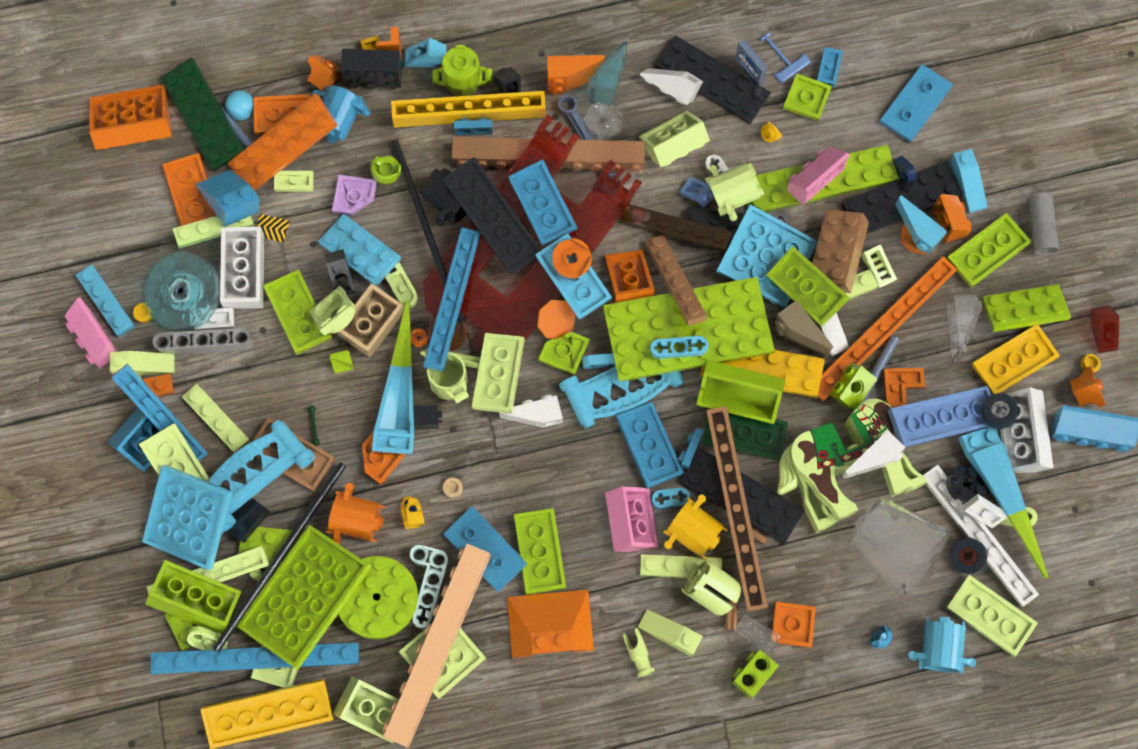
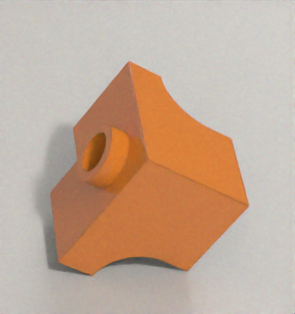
M311 55L307 61L311 66V74L307 80L321 91H325L326 86L333 85L336 80L342 77L341 67L331 60H325L320 55Z
M1091 366L1083 369V373L1078 378L1070 380L1073 393L1080 406L1095 404L1100 408L1106 405L1101 391L1104 387L1100 378L1096 379Z

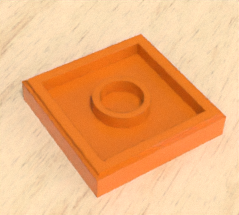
M775 601L770 643L812 648L816 607Z

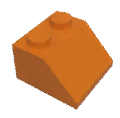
M940 195L932 210L937 223L947 231L943 237L944 242L949 243L966 238L971 232L972 226L970 220L966 219L963 202H960L958 196Z

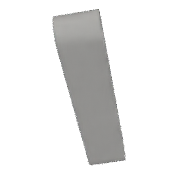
M244 328L159 333L153 338V346L159 353L174 355L245 351L250 349L253 344L251 335ZM242 336H246V337H247V339H246L245 342H243V343H239V342H238V340H239L240 337H242ZM221 338H227L224 344L218 343ZM201 339H207L206 344L199 345ZM182 340H188L185 346H179V343ZM168 341L165 347H159L161 342Z

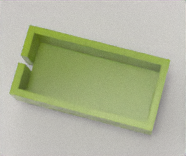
M707 360L697 405L711 409L726 406L728 413L774 424L785 379Z

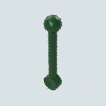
M309 406L308 411L311 414L313 431L312 444L317 446L320 442L316 431L314 414L316 408L315 406Z

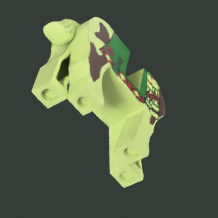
M868 399L863 401L850 414L844 425L854 445L848 447L847 451L833 423L800 434L783 452L779 462L777 493L783 495L796 489L799 485L802 495V506L815 533L833 526L837 521L851 516L858 511L856 504L847 499L840 491L835 475L843 474L887 430L895 437L887 411L892 407L880 399ZM903 452L901 453L904 456L896 464L892 461L888 466L882 467L891 497L903 492L913 491L924 486L927 482L925 476L918 473L912 467L909 459ZM826 506L828 507L832 515L827 511Z

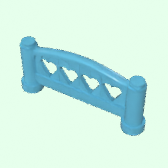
M616 367L581 383H579L577 376L570 377L562 381L559 387L562 392L566 393L580 425L587 429L595 425L594 420L597 418L618 415L643 405L662 392L668 385L676 388L684 384V378L680 371L660 374L662 379L654 381L653 384H648L646 377L639 378L638 380L643 382L644 387L632 393L628 390L629 381L618 382ZM612 383L625 390L626 396L619 397L618 400L613 401L610 398ZM594 391L607 398L608 404L605 406L601 405L599 409L593 408Z
M277 420L271 425V433L250 442L235 452L209 479L208 482L217 486H221L224 481H229L230 491L233 492L222 533L235 524L236 520L231 515L294 463L300 469H303L315 459L316 455L310 449H306L281 420ZM271 443H277L279 458L266 456L263 454V450L269 448ZM257 455L262 457V472L247 467V463L253 461ZM240 468H244L246 470L247 484L232 481L231 475L237 473Z

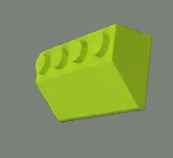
M164 560L145 604L197 626L222 634L227 627L241 591Z

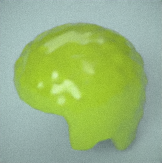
M376 156L371 163L372 177L375 181L384 185L395 183L401 174V165L392 156Z

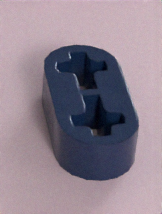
M900 156L892 160L897 175L906 183L917 179L914 166L906 158Z

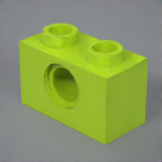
M851 363L844 370V374L839 382L833 386L830 396L845 409L854 411L862 403L877 378L863 366Z

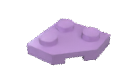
M339 175L332 212L352 216L374 201L377 181Z

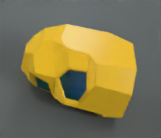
M411 496L404 497L400 509L405 529L409 530L424 526L425 521L420 502Z

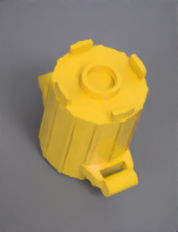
M699 495L696 503L687 498L688 502L677 514L667 531H663L670 537L664 543V546L667 549H671L673 543L677 540L700 558L707 559L704 554L708 549L712 551L717 547L721 539L718 535L722 529L726 532L728 529L699 508L706 501L704 495Z

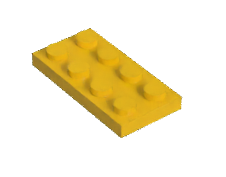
M1035 325L976 360L971 365L985 386H988L990 393L996 394L1005 391L1059 358L1060 355L1040 326Z

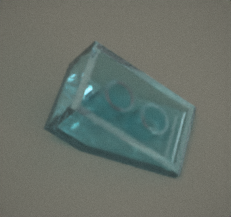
M623 42L595 71L594 77H590L587 96H590L591 104L612 109L626 62L628 42Z

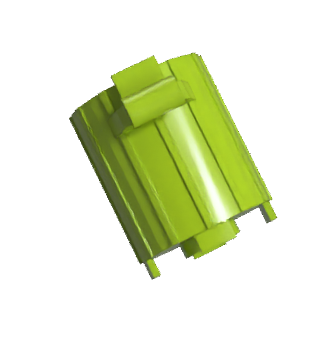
M456 45V47L451 48L444 54L442 68L432 70V84L446 87L454 96L473 95L480 86L493 82L492 69L481 67L477 54L471 48L465 47V45ZM482 72H485V80H482ZM439 73H442V81L439 80Z

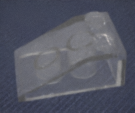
M978 294L954 295L946 306L951 363H956L964 353L979 314L982 312V303L978 301Z

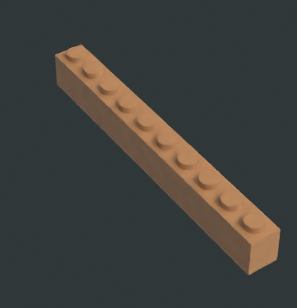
M453 137L452 161L454 165L460 167L475 157L482 168L494 166L498 169L506 167L524 169L543 159L546 167L554 170L571 168L575 171L590 169L592 171L609 169L613 172L621 170L639 172L640 170H645V141Z
M726 406L706 410L747 611L768 608L728 410Z

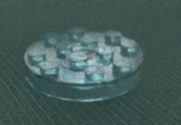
M176 252L161 259L151 270L145 285V302L152 318L160 325L176 331H190L206 323L214 314L220 300V279L216 269L205 258L190 252Z

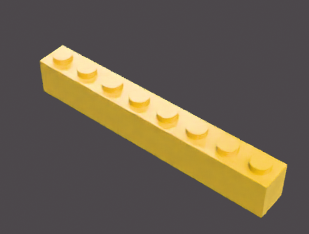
M544 91L391 101L394 128L454 124V121L460 119L475 121L480 118H486L492 121L546 118Z

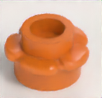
M417 328L410 332L411 344H414L415 347H422L424 343H427L428 335H426L424 329Z

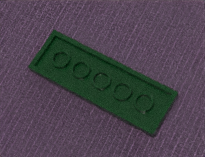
M189 58L161 77L162 82L212 171H217L245 150L195 59Z

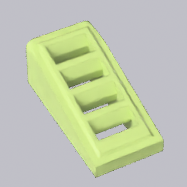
M881 244L861 253L863 262L868 270L871 269L879 288L897 280ZM876 253L877 257L871 259L870 255ZM880 260L881 263L874 266V262ZM884 267V271L877 272V269ZM885 274H888V275H889V277H887V278H885V279H883V280H881V278H880L881 276H883V275H885Z

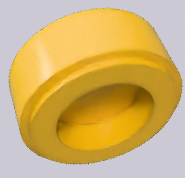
M140 303L134 307L133 316L139 323L144 324L153 319L154 311L149 304Z

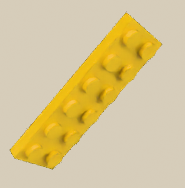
M775 350L772 354L724 362L722 364L784 378L783 392L818 398L825 359ZM706 366L701 368L700 377H703Z
M325 679L203 706L200 709L210 749L334 719Z

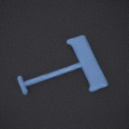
M768 32L760 40L766 39L788 65L781 72L774 74L781 83H784L809 65L811 60L805 53H802V56L791 64L768 38L771 35Z

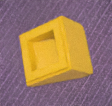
M378 35L360 39L362 49L377 50L376 42H380Z

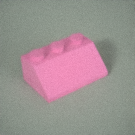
M830 147L826 151L823 149L817 154L815 161L812 163L809 161L804 165L803 171L799 175L794 174L788 180L787 191L803 206L844 170L850 155L834 147Z
M79 297L65 314V318L68 321L65 324L71 333L75 332L78 336L75 340L80 348L83 349L85 347L88 353L85 356L91 365L95 363L100 368L110 362V352H117L89 307Z
M619 487L605 492L614 552H631L659 547L650 489Z

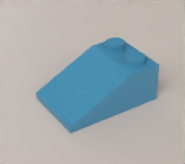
M231 170L196 184L198 190L225 227L259 212L258 195L249 183Z

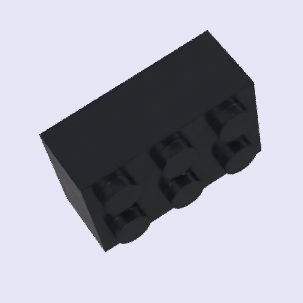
M342 49L340 70L345 86L350 88L364 86L370 89L385 87L390 90L401 88L403 66L400 51Z

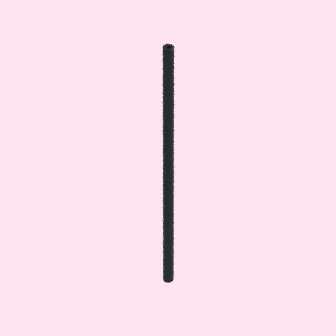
M397 139L392 140L393 150L398 163L401 165L404 180L445 288L448 274L399 141ZM461 310L459 312L457 323L462 322L464 320Z
M341 462L338 464L214 644L213 650L219 653L337 482L347 467Z

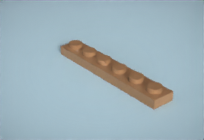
M664 235L645 240L646 247L686 324L690 326L706 321V313Z

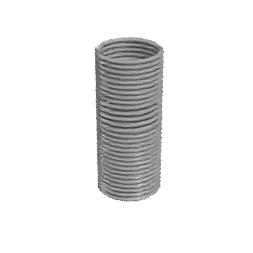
M1046 192L1032 194L1027 198L1034 253L1038 255L1055 253L1059 250L1052 194Z

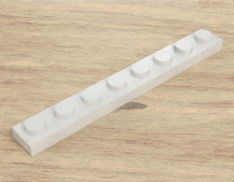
M937 465L925 473L923 476L927 480V487L967 538H975L983 543L988 554L987 564L1021 608L1039 595L984 523L965 512L963 504H961L963 503L959 499L954 500L946 487L948 477Z

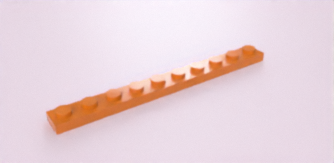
M942 257L822 374L818 399L823 403L830 396L833 386L839 382L844 374V370L851 363L861 365L958 269L945 257Z

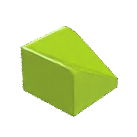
M349 350L330 354L335 373L354 369Z

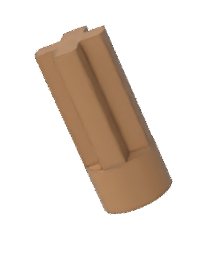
M727 600L733 608L725 615V630L735 631L738 601L735 603L732 600Z

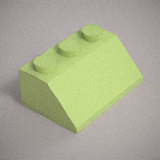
M685 111L638 136L640 141H645L647 153L653 162L660 167L668 166L675 159L686 156L688 152L701 148L710 141L703 121L689 111Z

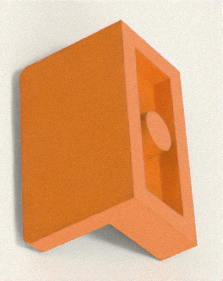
M391 27V41L376 42V49L400 51L402 61L398 27Z

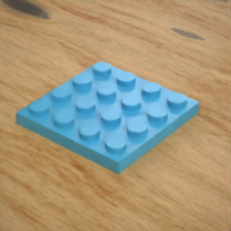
M750 204L716 273L731 281L758 277L762 298L784 309L790 297L766 274L792 246L809 260L818 241Z
M162 465L142 542L206 570L212 569L233 492L171 466Z

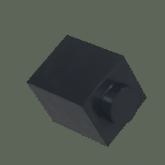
M437 405L413 406L415 430L439 429V423H443L442 411H438Z

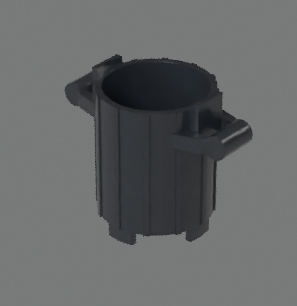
M437 168L430 173L433 177L429 180L425 189L420 187L419 190L423 198L440 212L437 214L436 219L438 226H442L446 221L453 225L466 216L464 210L442 181L444 177L451 173V171L445 168L441 171Z

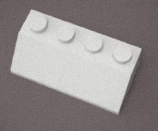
M1026 388L1007 393L1017 403L1018 416L1011 426L1000 429L1001 441L1005 443L1014 473H1029L1052 469L1053 461L1043 391ZM997 407L998 413L1003 415L1004 409Z

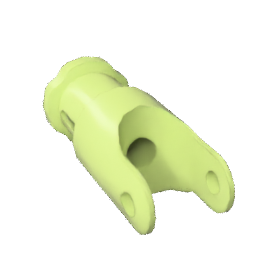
M635 628L638 638V644L635 648L631 646L625 633L623 638L631 661H634L639 678L653 673L655 669L651 667L649 662V653L638 628Z

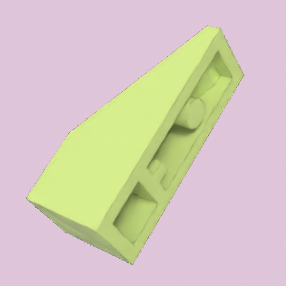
M138 351L110 352V372L112 374L116 373L127 363L139 376L175 374L174 354Z
M646 610L637 627L690 657L693 656L703 637L689 628L650 610Z

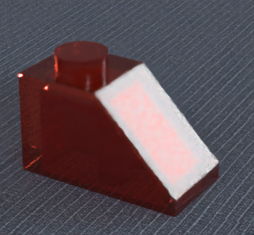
M1110 305L1092 308L1091 328L1099 354L1118 350L1119 315Z

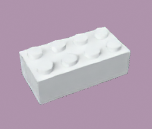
M261 227L221 228V305L223 308L233 307V309L263 308L264 233Z

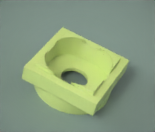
M339 286L313 307L310 312L320 332L326 335L327 333L339 332L350 323L355 314V305L348 298L345 290ZM337 311V314L332 318L333 313Z

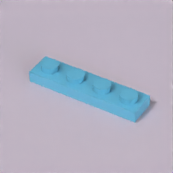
M93 265L76 274V277L118 338L135 328Z

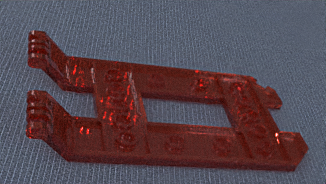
M549 114L540 123L529 146L496 187L520 221L524 216L527 217L508 176L543 159L550 175L554 178L563 167L572 148L580 138L574 133L569 138L567 144L563 143V137L569 132L567 127H564L556 138V134L563 125L560 122H557L551 133H549L546 128L553 121V117ZM612 160L603 168L593 188L580 205H577L560 192L578 228L569 233L572 239L583 241L589 247L591 255L623 215L643 183L636 179L629 190L626 189L624 185L631 179L632 174L628 172L621 182L618 183V180L625 172L623 168H620L614 178H611L608 174L616 166V163ZM472 221L465 227L466 229L478 231ZM481 234L460 308L463 315L484 330L473 344L480 352H482L485 333L524 337L526 342L537 327L539 309L550 299L558 300L561 296V293L538 260L509 298L481 279L479 274L495 255ZM458 238L442 257L447 274H449ZM436 266L422 283L425 308L433 317L438 314L444 292V286Z

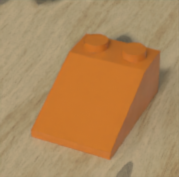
M605 55L547 56L548 93L555 95L567 93L604 75Z
M643 249L605 255L613 303L654 296V286Z

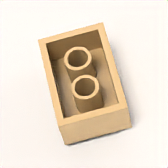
M371 283L355 304L354 317L337 334L370 358L402 317L404 306Z

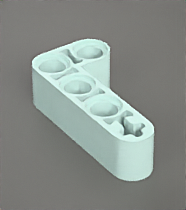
M416 545L410 551L411 560L415 565L426 568V572L418 596L417 607L413 615V622L418 629L425 630L428 624L433 622V612L439 601L449 560L447 554L442 550ZM423 551L425 557L422 560H416L414 558L416 552ZM442 556L445 558V561L442 565H435L434 559ZM431 576L439 577V582L436 585L428 583ZM427 595L434 597L433 602L429 605L423 603V598ZM421 607L426 610L425 617L428 620L427 622L424 621L423 624H420L418 618H422L424 613L420 609Z

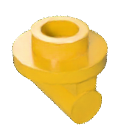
M771 122L763 125L760 131L762 139L768 143H772L775 140L778 141L783 136Z

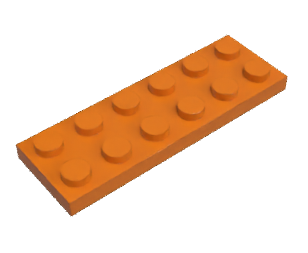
M315 93L228 162L235 174L249 183L253 190L256 191L337 127L338 124L320 96Z

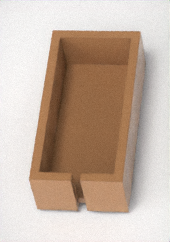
M826 209L812 264L844 293L851 294L869 222L863 213Z

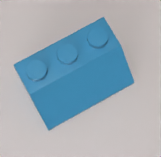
M137 407L107 443L144 472L151 463L139 443L156 434L159 430Z

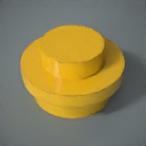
M1087 354L1081 359L1080 366L1082 370L1091 366L1093 373L1099 370L1101 363L1096 355Z

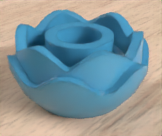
M881 625L879 630L872 633V639L869 640L872 644L871 646L883 649L891 642L892 631L889 626Z

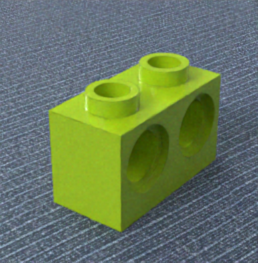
M761 650L757 653L753 651L745 660L748 662L744 669L739 667L733 675L735 680L732 684L750 699L756 695L779 667L776 662ZM762 660L766 665L765 670H758L755 662ZM750 676L753 680L752 686H745L742 682V677Z

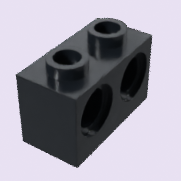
M344 249L324 254L334 290L341 286L347 295L356 293Z

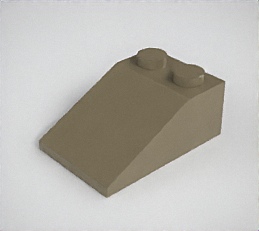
M797 300L777 314L773 326L775 333L779 337L782 336L784 340L822 359L828 358L834 346Z

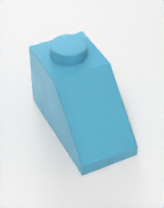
M428 38L406 48L404 67L434 68L441 65L444 54H446V45Z

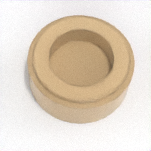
M454 477L446 479L442 486L443 492L448 498H457L463 491L461 481Z

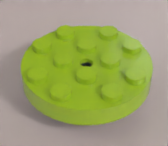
M383 556L363 558L362 560L372 567L338 615L343 624L354 634L366 639H386L401 632L412 620L418 603L417 586L408 569L398 561ZM379 597L380 600L375 601L373 598Z

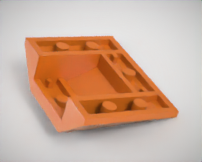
M588 590L507 597L512 659L533 657L536 654L594 651Z

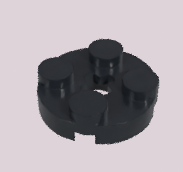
M959 466L948 474L949 477L946 480L947 490L954 500L959 499L963 503L961 504L964 505L977 494L982 497L986 495L987 490L984 482L974 467Z

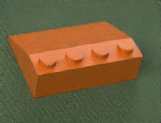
M165 85L90 97L89 133L95 150L172 137Z

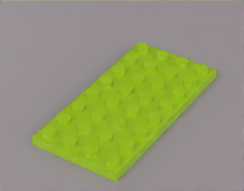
M758 277L694 288L693 291L706 313L707 320L690 326L686 324L671 293L603 305L618 382L706 366L707 360L724 363L774 353L775 350ZM702 336L708 341L707 352L702 356L656 359L650 353L651 344L657 339ZM688 342V352H691V347H697L698 350H701L704 345L697 342L695 346H690L691 342ZM669 343L667 348H661L660 345H657L654 350L662 353L663 349H668V353H671V344ZM676 343L673 346L676 352L680 353L685 350V346L682 343Z

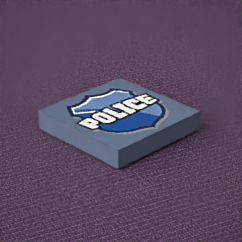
M742 40L738 43L735 60L752 81L761 86L765 79L767 66L745 40Z

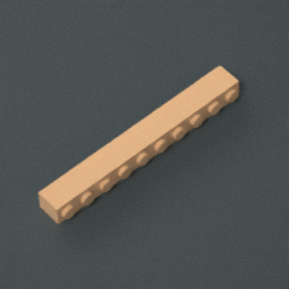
M469 544L465 548H461L458 555L460 561L457 567L454 566L449 576V578H452L449 586L445 585L441 597H443L441 605L437 604L433 612L435 619L426 628L425 635L427 637L425 642L420 643L416 654L419 656L416 662H412L409 667V679L407 682L404 681L399 693L402 695L399 702L395 701L391 709L393 716L390 721H386L383 727L384 738L409 748L491 555L489 552Z

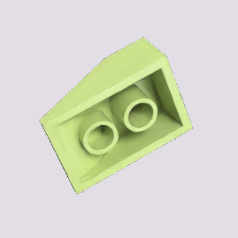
M351 676L333 714L393 743V741L383 737L385 733L382 731L386 721H390L393 713H391L395 701L399 702V699Z

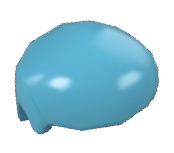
M233 91L226 98V112L236 121L250 118L251 112L254 109L252 96L246 91Z

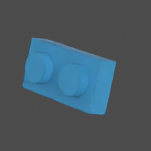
M828 47L824 48L817 81L835 88L843 51Z
M480 118L475 121H469L468 119L454 121L455 136L493 135L492 120Z
M696 427L694 433L690 432L686 441L689 447L687 451H682L679 461L682 462V469H689L704 430Z

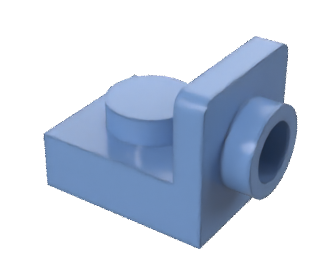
M689 177L680 191L682 196L697 201L701 208H705L714 195L708 183Z

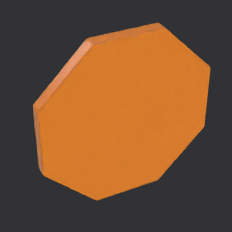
M550 299L539 309L537 327L545 338H560L574 329L575 313L566 301Z

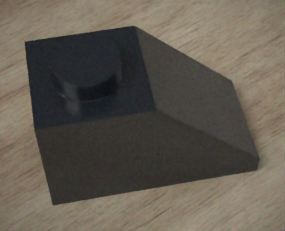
M512 67L502 68L494 74L495 84L501 94L521 92V77Z

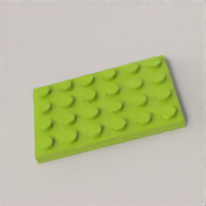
M309 525L237 627L289 665L299 670L372 566Z

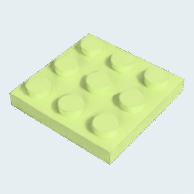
M461 628L433 690L438 699L443 697L486 659ZM426 629L399 651L409 665L412 662H416L419 656L416 652L420 643L425 642L427 637L425 635Z

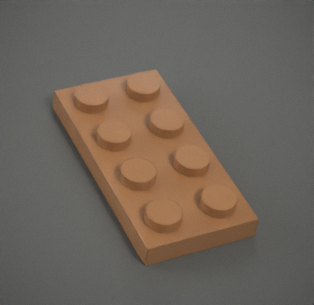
M268 417L253 441L271 433V425L275 421ZM294 433L305 448L310 449L316 457L307 467L300 469L294 463L282 474L310 491L315 492L336 458ZM271 443L269 448L263 450V454L278 459L277 443ZM260 455L255 456L256 458L262 461V457Z

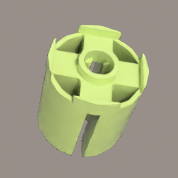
M703 558L704 562L700 565L695 563L685 576L688 580L685 590L682 587L681 590L712 613L724 615L733 606L718 592L737 603L741 594V586L736 579L712 564L709 560Z

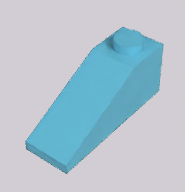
M972 148L954 153L949 164L963 193L962 197L968 213L986 209L987 202L979 166Z
M901 195L895 205L910 236L919 250L930 254L943 239L947 231Z

